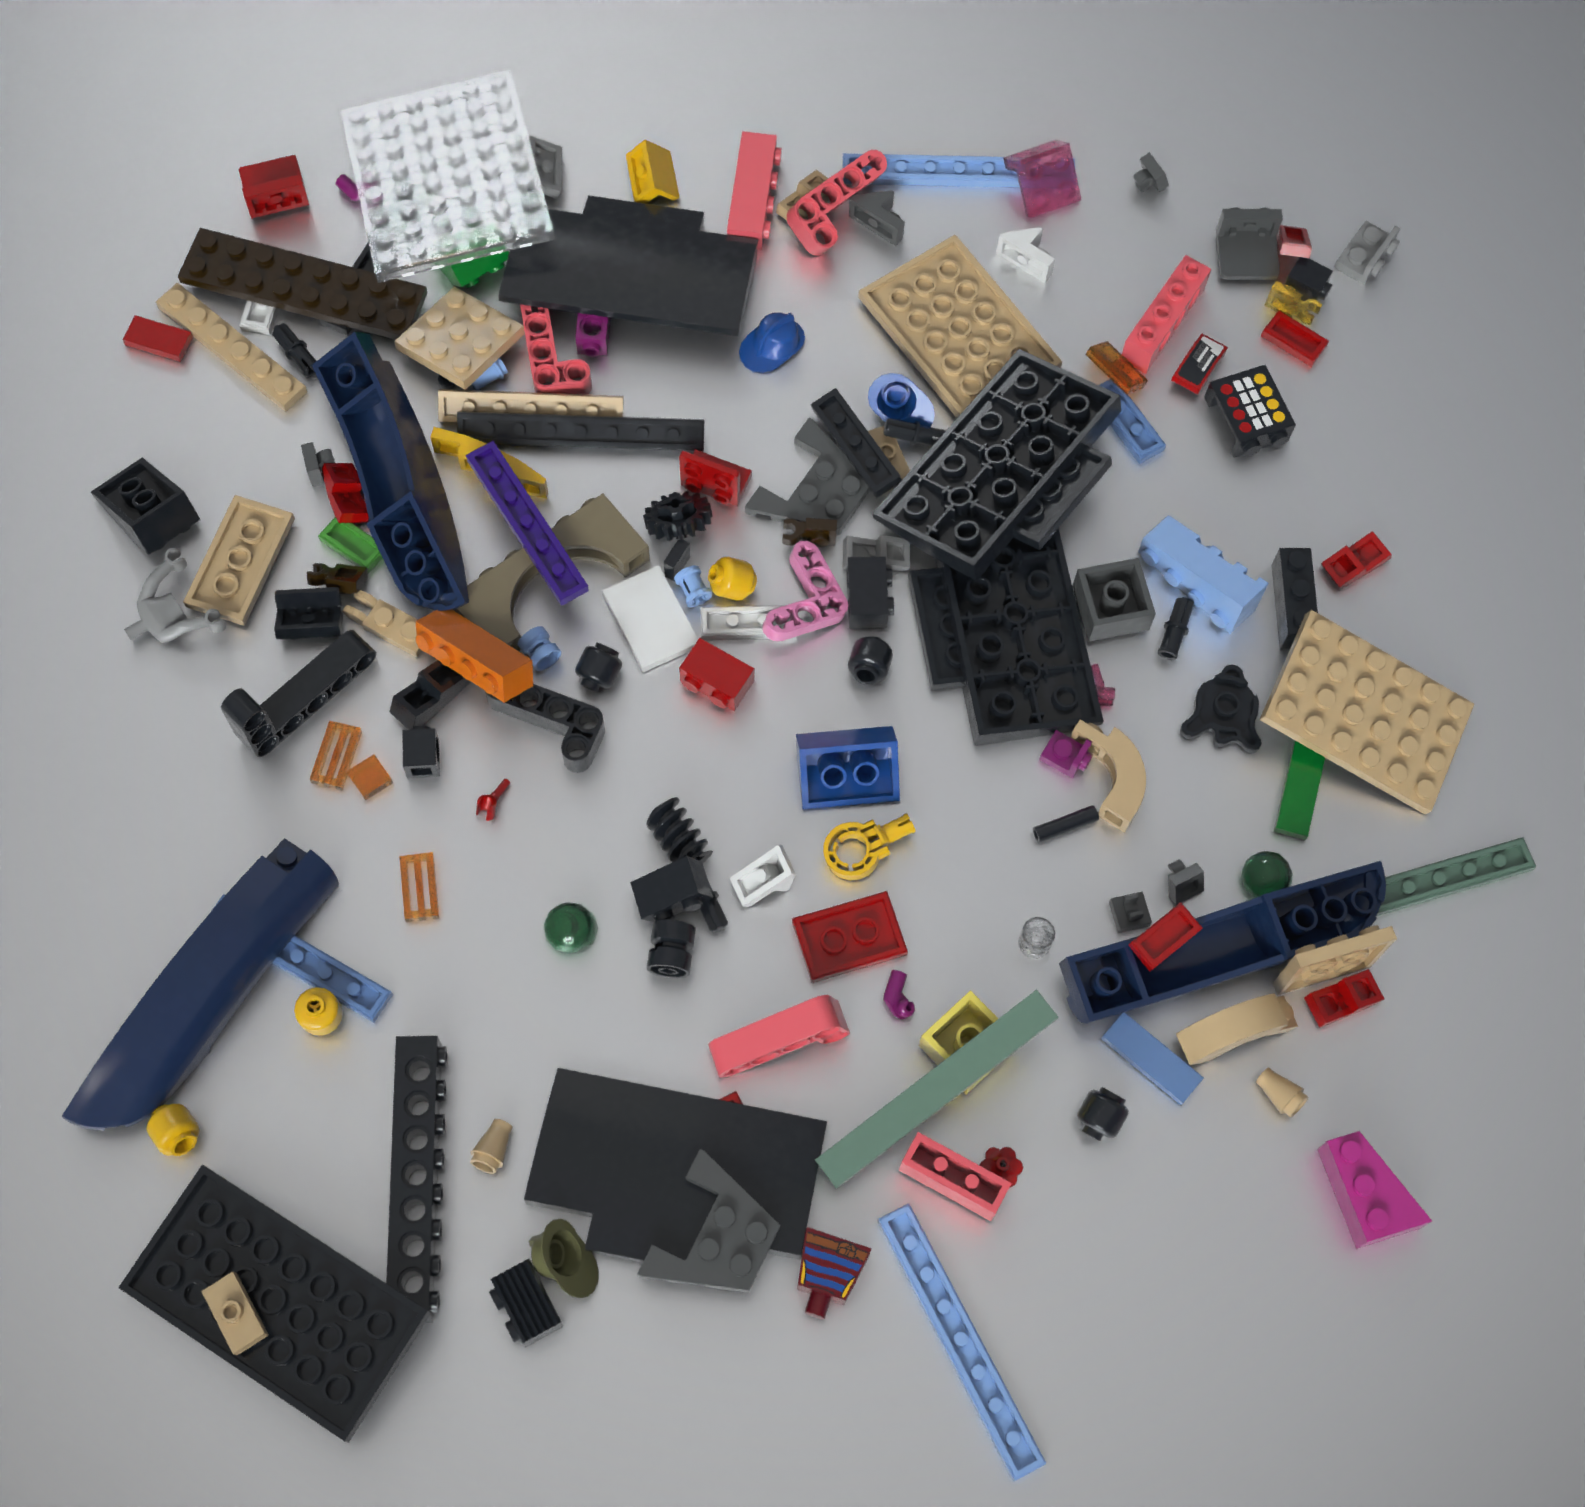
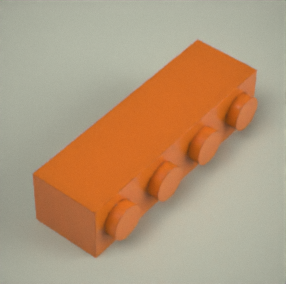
M435 610L416 621V642L418 648L503 703L533 686L532 659L454 610Z

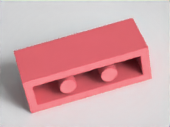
M917 1132L899 1168L900 1172L989 1221H992L1012 1184L920 1132Z

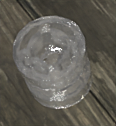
M1035 917L1025 922L1018 939L1020 951L1029 958L1038 959L1044 957L1049 952L1055 939L1054 926L1045 918Z

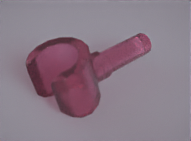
M1093 664L1091 669L1099 703L1102 706H1113L1115 688L1104 687L1099 665Z

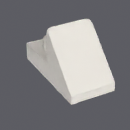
M1037 227L1002 232L999 236L996 254L1046 283L1052 275L1055 258L1046 250L1037 248L1041 242L1043 228Z
M777 845L731 876L730 880L742 907H751L773 891H788L791 888L796 873L783 846Z

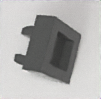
M1149 152L1140 158L1142 170L1133 176L1139 190L1144 192L1154 185L1160 193L1167 188L1169 184L1166 173Z
M313 442L302 444L303 458L312 486L324 484L322 475L323 463H335L332 450L325 449L317 453Z
M1178 859L1168 865L1169 870L1172 872L1168 875L1169 898L1175 905L1204 891V871L1197 863L1186 868L1184 863Z
M1143 891L1110 899L1109 905L1118 933L1151 925L1152 920Z

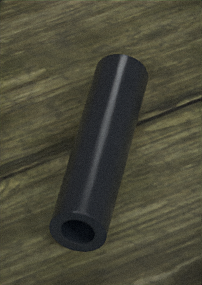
M1094 805L1035 826L1033 827L1034 837L1040 843L1098 821L1097 809Z

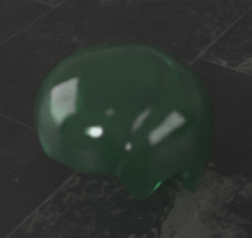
M1261 851L1245 861L1241 878L1244 889L1252 897L1257 898L1266 893L1291 887L1293 873L1289 862L1279 853Z
M565 902L557 905L548 913L543 929L546 941L557 951L577 953L583 947L594 943L598 924L595 915L584 905Z

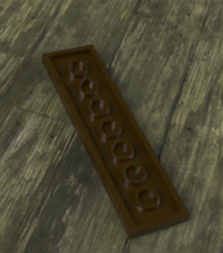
M201 227L178 274L179 281L183 284L395 340L417 321L428 294L426 286Z

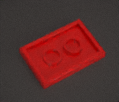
M887 891L792 918V924L811 983L907 956L908 954Z

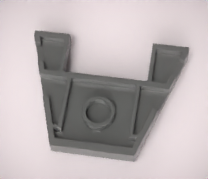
M809 417L794 437V444L814 454L818 459L788 501L759 486L746 504L745 513L756 516V514L771 516V520L780 522L785 519L806 522V518L837 520L836 534L840 535L870 492V489L843 451Z
M700 1149L686 1175V1180L718 1195L686 1260H682L651 1245L637 1275L642 1279L666 1280L672 1283L703 1285L704 1287L749 1293L778 1234L780 1224L704 1150Z

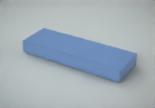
M1113 377L1100 384L1099 386L1120 395L1121 412L1110 425L1137 462L1141 464L1163 452L1166 444L1117 379Z
M1125 1012L1119 1016L1101 1038L1102 1041L1180 1105L1185 1102L1204 1079L1203 1076Z

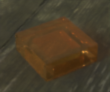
M374 754L346 771L365 800L393 783L391 777Z

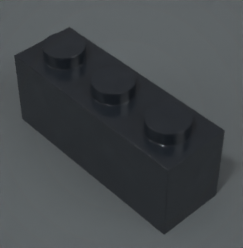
M1279 548L1271 565L1280 650H1290L1307 612L1312 609L1318 613L1311 548Z

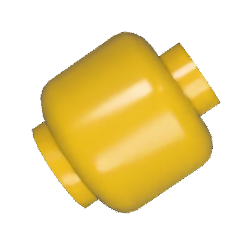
M722 557L709 569L708 581L710 582L712 592L718 597L742 601L754 591L757 576L752 565L747 561L733 557Z
M315 987L307 989L299 996L295 1003L294 1013L296 1020L305 1031L312 1035L322 1036L330 1034L337 1029L342 1021L343 1009L341 1003L331 991L326 988Z
M165 1104L158 1107L152 1113L146 1128L149 1137L159 1152L168 1156H181L190 1152L196 1145L200 1132L198 1123L187 1107L182 1104Z

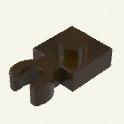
M314 563L313 572H307V584L312 586L326 585V588L338 587L342 594H357L368 579L367 567L336 564L334 568H331L322 563Z

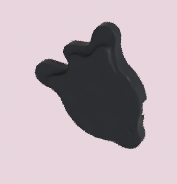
M1227 665L1221 673L1200 686L1194 700V714L1180 728V733L1184 738L1191 740L1209 731L1213 734V742L1218 747L1236 743L1249 753H1255L1260 749L1262 743L1255 728V720L1259 711V700L1257 694L1254 696L1247 686L1248 682L1244 678L1240 667Z

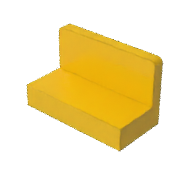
M645 139L626 154L635 202L648 204L658 195L673 201L680 198L669 150Z

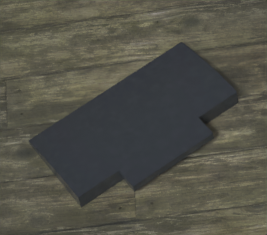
M589 195L582 214L524 206L509 252L498 299L501 302L739 336L757 259L758 239L702 231L704 212Z
M1018 349L872 513L873 518L922 551L975 581L979 579L1013 538L1040 550L1112 466L1111 456L1091 446L1120 414V395Z
M1059 528L1040 550L1013 538L977 581L936 558L937 568L909 571L908 580L931 690L962 687L974 745L1054 734L1055 730L1061 733L1073 731L1080 719L1085 723H1093L1097 726L1103 724L1104 720Z
M557 1068L524 1201L527 1205L591 1217L585 1245L586 1251L643 1262L651 1245H654L682 1260H686L718 1196L686 1180L688 1171L699 1150L702 1149L780 1224L778 1234L768 1253L801 1260L819 1167L815 1159L821 1155L827 1121Z

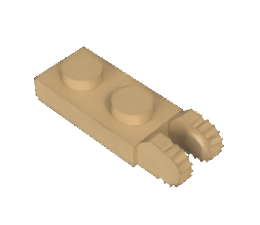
M361 589L357 594L354 593L353 597L360 604L372 610L366 616L355 607L346 605L342 610L343 614L362 625L364 630L415 657L419 656L422 650L418 648L416 642V621L418 619L381 599L377 600L371 594Z

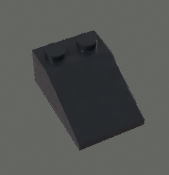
M143 457L91 491L93 497L131 540L148 555L162 549L171 539L180 533L188 531L193 524L201 520L186 493Z

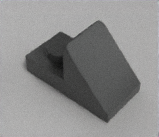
M894 191L858 194L850 198V218L895 246L903 239L905 221L895 212H889L893 207Z

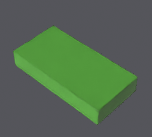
M335 517L318 535L321 542L355 566L367 567L368 574L382 559L373 537L353 523H338Z

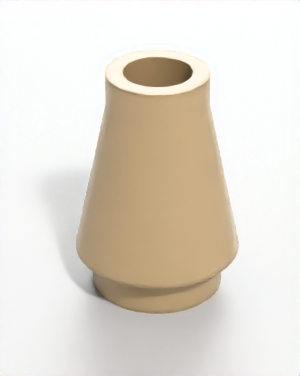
M1267 1068L1256 1080V1083L1266 1093L1281 1115L1285 1113L1290 1118L1293 1117L1309 1098L1303 1093L1304 1088L1275 1073L1270 1068Z
M494 1119L489 1129L471 1151L472 1159L470 1163L483 1172L495 1174L498 1168L503 1167L508 1140L513 1127L504 1120Z

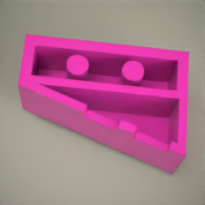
M1360 1131L1328 1140L1317 1149L1356 1249L1421 1229L1432 1222Z

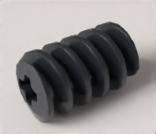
M671 798L657 806L649 815L646 825L649 830L654 831V838L661 841L662 850L669 851V860L674 862L689 856L704 863L712 855L713 851L703 852V849L708 844L707 839L695 840L701 834L700 829L688 830L694 823L692 818L682 821L681 818L686 814L687 810L683 807L677 810L674 809L680 801L679 798Z

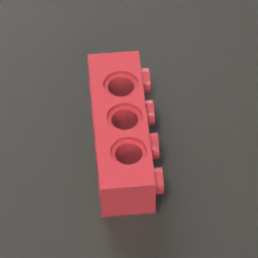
M1187 255L1184 256L1126 339L1120 360L1145 374L1148 372L1204 291L1211 268Z

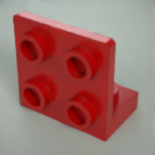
M296 155L243 166L238 169L243 186V195L251 219L309 205Z
M696 449L693 454L686 451L681 452L679 456L681 486H684L692 493L698 492L711 496L721 504H732L738 507L752 477V470Z

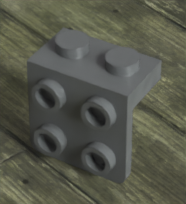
M1237 207L1222 209L1216 227L1221 278L1225 280H1275L1279 277L1280 267L1276 236L1283 220L1282 209H1241Z

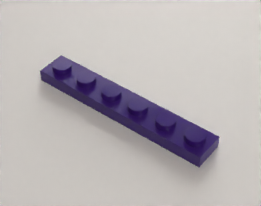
M491 441L467 454V462L559 604L563 606L589 591L588 584L495 442Z

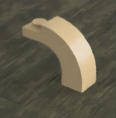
M1080 719L1073 729L1070 738L1081 744H1084L1086 739L1092 742L1089 753L1093 754V757L1104 764L1112 781V789L1102 803L1098 815L1125 833L1139 810L1146 790V772L1143 760L1133 742L1116 727L1113 728L1109 736H1106L1097 725L1085 723Z
M1275 993L1247 1000L1214 1013L1176 1033V1036L1189 1065L1211 1061L1225 1052L1252 1040L1289 1032L1298 1027L1294 1018L1293 1009L1287 1003L1285 997H1276Z

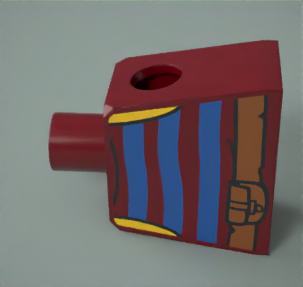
M807 1227L797 1286L798 1290L810 1294L804 1313L824 1320L830 1301L845 1305L869 1258L871 1248Z

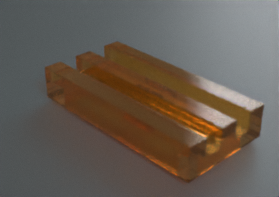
M1108 341L1091 346L1085 354L1127 395L1132 391L1135 392L1138 389H1143L1148 382L1147 378Z
M329 721L309 779L312 784L318 785V783H321L325 787L330 788L333 786L337 790L343 791L362 735L361 728ZM336 730L341 731L326 776H323L321 773ZM348 733H351V736H350V739H349V742H348V745H347V748H346V751H345V754H344V757H343V760H342V763H341V766H340V769H339L337 778L335 779V778H334V775H335V772H336V769H337V766H338V763H339V760H340V757H341V754H342V751H343V748H344V745H345V742H346Z
M433 852L399 856L406 923L413 922L414 919L423 921L430 917L433 919L440 918ZM421 861L427 862L431 909H425ZM413 862L418 911H412L408 863Z

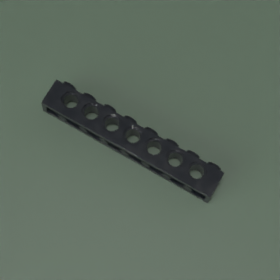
M396 1036L386 1283L430 1311L431 1315L426 1323H433V1313H439L440 1293L439 1291H434V1277H439L441 1274V1256L435 1255L436 1241H441L442 1220L436 1219L437 1205H442L443 1185L437 1184L438 1170L444 1169V1150L439 1149V1135L445 1134V1115L440 1114V1101L446 1100V1081L441 1080V1067L447 1066V1047L442 1046L438 1036ZM427 1067L430 1069L426 1079L422 1081L413 1079V1074L418 1068ZM419 1101L429 1103V1107L424 1114H412V1107L415 1103ZM418 1135L428 1137L427 1144L422 1149L413 1150L410 1148L414 1137ZM414 1171H426V1178L421 1184L412 1185L409 1183L410 1175ZM418 1204L425 1206V1213L421 1219L416 1221L408 1219V1212L411 1207ZM414 1240H422L424 1242L423 1251L418 1256H408V1245ZM412 1276H421L423 1278L421 1289L415 1293L406 1292L405 1285L407 1280Z

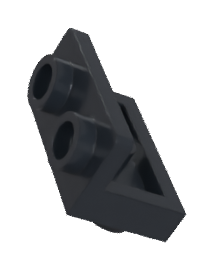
M338 587L275 591L274 597L277 613L274 631L276 640L341 636L343 606Z

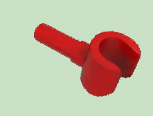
M504 779L490 795H481L477 799L476 815L480 811L487 810L486 820L491 821L494 819L497 801L510 785L508 779Z

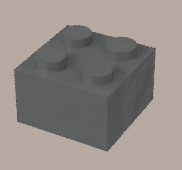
M1139 558L1077 569L1072 587L1088 642L1150 630L1156 613Z

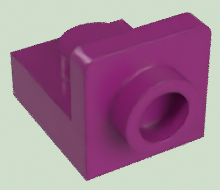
M1055 730L1039 760L1073 779L1079 769L1084 772L1093 757V754L1089 753L1092 742L1086 739L1084 744H1081Z

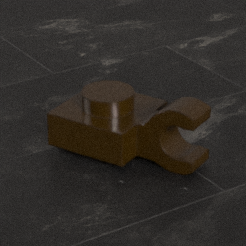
M806 518V522H800L795 519L784 520L783 529L794 531L791 535L783 534L782 543L785 545H795L801 539L812 542L817 547L835 545L837 520Z

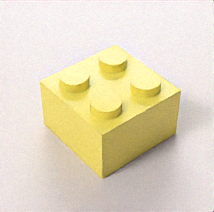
M970 990L921 1036L919 1047L938 1066L999 1018ZM988 1072V1073H987L986 1075H984L981 1079H979L977 1082H975L973 1085H971L968 1089H966V1090L964 1091V1093L967 1095V1094H968L978 1083H980L990 1072Z

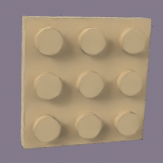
M454 286L394 342L396 350L466 390L515 344L525 332L522 324Z
M1378 925L1361 930L1359 932L1360 936L1348 939L1347 935H1341L1327 941L1328 945L1316 948L1315 944H1311L1295 951L1296 955L1287 961V966L1280 970L1279 976L1273 982L1277 996L1370 968L1397 939L1393 927L1380 929Z

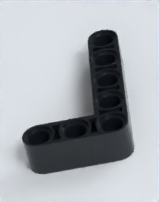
M354 630L346 631L261 705L244 689L239 688L231 692L224 699L221 710L234 734L257 757H263L276 748L368 668L376 657V651Z

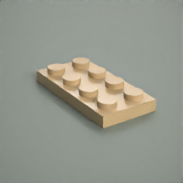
M234 495L183 601L184 605L187 608L206 613L209 609H217L220 612L219 618L245 626L295 520L293 513Z

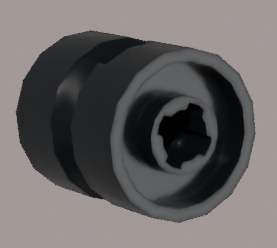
M661 919L653 922L651 943L655 948L649 950L647 971L670 978L689 976L692 955L688 950L694 947L696 927L687 922L671 919Z

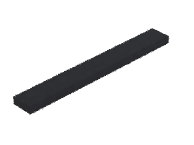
M457 412V433L487 444L494 441L495 444L683 451H694L696 449L704 451L705 419Z

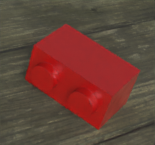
M701 638L698 639L679 667L680 681H682L685 688L694 693L699 691L708 696L710 701L720 708L728 707L733 711L736 710L755 681V668Z

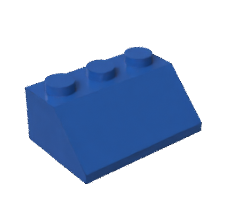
M893 726L796 734L797 764L803 809L900 801L898 741Z

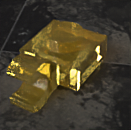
M1276 281L1269 292L1265 306L1275 312L1279 310L1291 318L1294 315L1304 324L1311 325L1315 316L1308 311L1310 310L1318 314L1322 304L1314 299L1303 301L1301 300L1303 295L1293 287Z

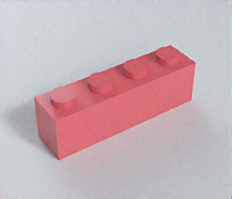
M742 131L727 235L758 239L757 250H762L764 239L770 238L771 221H767V214H773L775 196H770L771 189L777 190L778 172H774L775 165L780 166L782 148L777 147V135Z

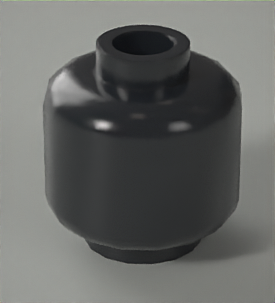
M868 636L858 639L852 647L848 660L850 673L857 681L869 685L884 680L892 662V649L879 637Z
M596 642L595 646H587L575 668L577 676L582 678L580 685L597 693L600 687L604 689L612 688L622 668V661L618 658L619 652Z
M1103 1087L1099 1091H1089L1077 1113L1078 1120L1085 1125L1082 1131L1101 1141L1103 1135L1109 1138L1116 1137L1129 1114L1128 1108L1124 1105L1126 1100Z

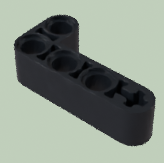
M535 684L505 703L485 692L488 704L495 711L565 736L562 741L561 750L564 765L567 769L579 773L584 772L590 767L605 734L603 715L598 708ZM529 699L538 701L534 706L526 707L522 705L526 700ZM559 710L567 712V714L561 718H555L552 716L554 712ZM588 721L597 723L596 727L592 729H585L582 725ZM575 749H582L583 751H585L584 754L580 757H572L569 755L570 752Z

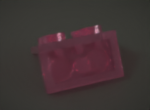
M1053 140L1003 157L1005 169L1017 172L1027 217L1032 218L1081 200L1070 143Z

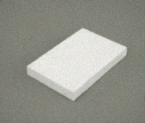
M659 565L602 590V595L642 672H646L690 652L698 641L696 633Z

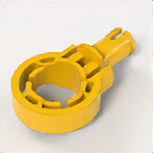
M907 813L882 826H877L873 819L864 824L846 822L836 826L827 835L823 846L824 858L831 872L839 878L845 880L863 879L876 869L880 859L890 855L889 844L911 833H915L916 830ZM837 838L840 843L850 838L858 839L867 847L863 860L852 864L853 871H849V865L843 863L837 856L839 846L837 842H834Z

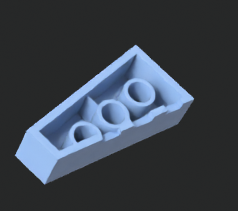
M1169 515L1142 539L1138 550L1146 564L1158 569L1170 585L1178 587L1187 595L1189 600L1194 602L1195 607L1203 609L1210 616L1216 626L1224 628L1230 634L1256 610L1269 584L1261 577L1255 581L1246 575L1248 568L1239 562L1232 565L1224 560L1222 551L1214 545L1206 547L1202 545L1199 535Z

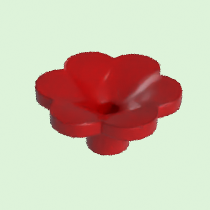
M996 1147L989 1148L985 1153V1159L980 1163L981 1167L1011 1182L1012 1184L1009 1188L1016 1184L1017 1176L1023 1171L1022 1162L1016 1158L1015 1151L1010 1147H1004L1001 1150ZM1000 1163H1004L1005 1167H1001Z

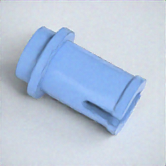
M499 358L471 384L475 390L483 388L498 378L504 379L503 375L507 374L508 371L502 360Z

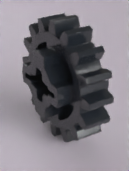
M685 491L682 495L673 492L669 494V497L662 495L661 501H652V507L645 508V515H643L649 535L655 534L658 540L665 536L667 541H671L674 537L681 541L687 538V535L691 537L696 536L695 531H705V525L711 524V517H713L711 505L708 503L707 497L701 498L698 492L690 496L689 491Z

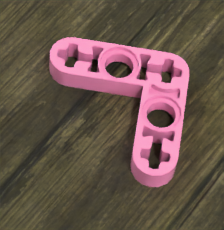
M800 541L796 543L789 557L790 564L809 598L773 609L767 614L762 629L766 637L773 641H784L837 624L842 621L848 610V602L819 548L812 542ZM811 578H822L826 582V587H816L812 583ZM828 604H830L832 608L826 609ZM807 611L813 616L814 620L812 622H805L799 618L798 612ZM785 623L783 629H781L779 625Z

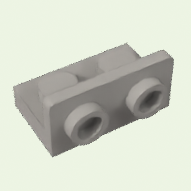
M530 135L525 144L518 147L515 155V162L518 163V170L514 179V184L517 185V197L523 199L527 192L532 190L557 199L561 193L562 147Z
M1365 221L1336 261L1334 268L1365 285L1371 275L1377 277L1386 262L1383 260L1385 255L1391 257L1398 247L1400 241L1396 237L1401 228L1395 226L1389 234L1370 222Z

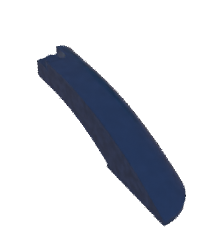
M353 332L312 364V368L338 419L353 457L369 517V522L366 525L396 586L406 598L418 606H424L432 610L445 611L457 609L469 603L467 582L455 524L432 453L390 361L382 360L370 334Z
M285 838L267 858L261 856L209 913L157 977L91 1069L63 1113L62 1118L82 1128L105 1131V1128L135 1125L151 1116L155 1109L164 1105L209 1054L211 1046L272 962L339 886L338 879L331 867L311 849L306 853Z
M1374 862L1266 893L1260 897L1195 918L1203 929L1151 971L1145 967L1128 946L1137 937L1068 956L1059 963L1070 994L1066 998L1068 1005L1075 1017L1081 1023L1087 1024L1287 962L1296 955L1295 951L1307 945L1315 944V947L1319 948L1328 945L1327 941L1337 936L1347 935L1348 939L1359 936L1361 930L1370 927L1377 919L1376 915L1385 899L1386 880L1382 862Z

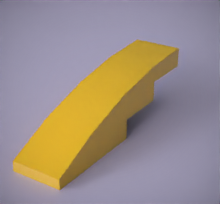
M433 427L430 436L435 453L458 457L460 469L471 472L474 471L467 462L466 455L487 444L469 436ZM500 450L527 493L531 496L547 499L548 488L546 478L522 461Z

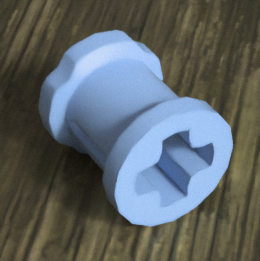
M696 565L686 567L674 576V581L682 587L687 597L686 604L690 608L704 604L712 597V592L710 588L705 587L700 577L701 570Z

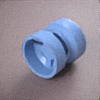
M543 626L529 630L518 641L519 648L524 654L530 656L532 666L536 671H542L551 667L562 655L558 646L549 641L550 635Z

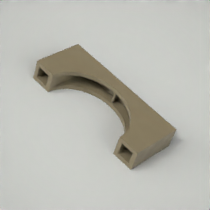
M604 493L597 498L588 499L579 510L572 515L563 516L551 528L571 560L602 562L616 569L624 577H627L650 561L649 546ZM524 548L514 550L505 557L503 562L494 568L489 567L485 569L478 579L467 585L469 603L453 610L517 651H520L518 641L521 635L513 623L514 609L523 589L539 574V571Z

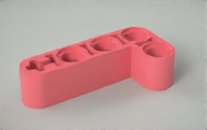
M867 151L804 195L788 210L786 215L787 223L810 254L820 256L827 252L837 241V230L827 215L849 200L853 195H856L872 184L885 172L887 160L880 151ZM870 165L872 169L864 174L862 169ZM843 178L851 181L852 188L845 185ZM821 193L829 197L830 204L822 200ZM798 209L804 210L808 215V219L802 218ZM816 234L824 237L825 244H821L817 240Z
M520 304L535 393L590 394L592 380L589 365L580 359L559 362L557 360L549 309L537 307L538 312L532 313V307L535 306ZM542 356H546V357H547V358H544V359H539V357H542ZM546 382H551V383H552V384H549V385H543V383H546Z
M821 995L718 1037L709 1042L708 1046L720 1078L741 1073L816 1041L828 1044L841 1040L848 1036L850 1031L839 1001L830 995Z

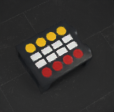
M1266 364L1209 383L1204 398L1209 407L1219 405L1236 439L1231 452L1233 458L1241 455L1251 456L1262 448L1269 446L1279 447L1289 441L1296 424Z

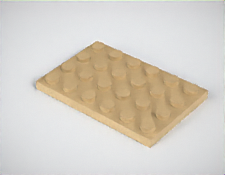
M956 235L951 236L859 290L858 298L956 418L1018 349L1060 368L1062 366L1061 359Z
M1311 609L1304 616L1259 720L1426 815L1432 812L1474 703Z

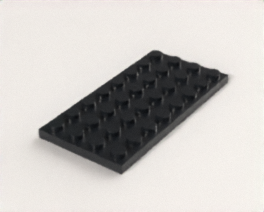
M203 1164L118 1287L348 1443L431 1315V1312ZM232 1271L238 1274L268 1333L267 1337L239 1355L232 1353L201 1292Z

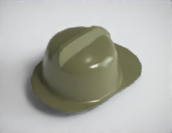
M564 1219L552 1220L546 1225L544 1232L533 1236L529 1240L534 1269L541 1276L555 1279L567 1294L578 1299L588 1297L595 1291L599 1275L596 1259L592 1252L585 1250L586 1244L568 1221Z

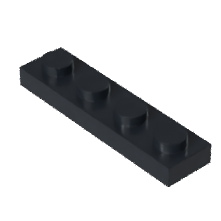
M836 388L810 404L814 413L876 498L902 481L900 474Z

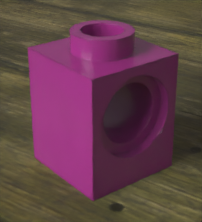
M578 313L575 337L577 354L588 357L608 356L610 317Z

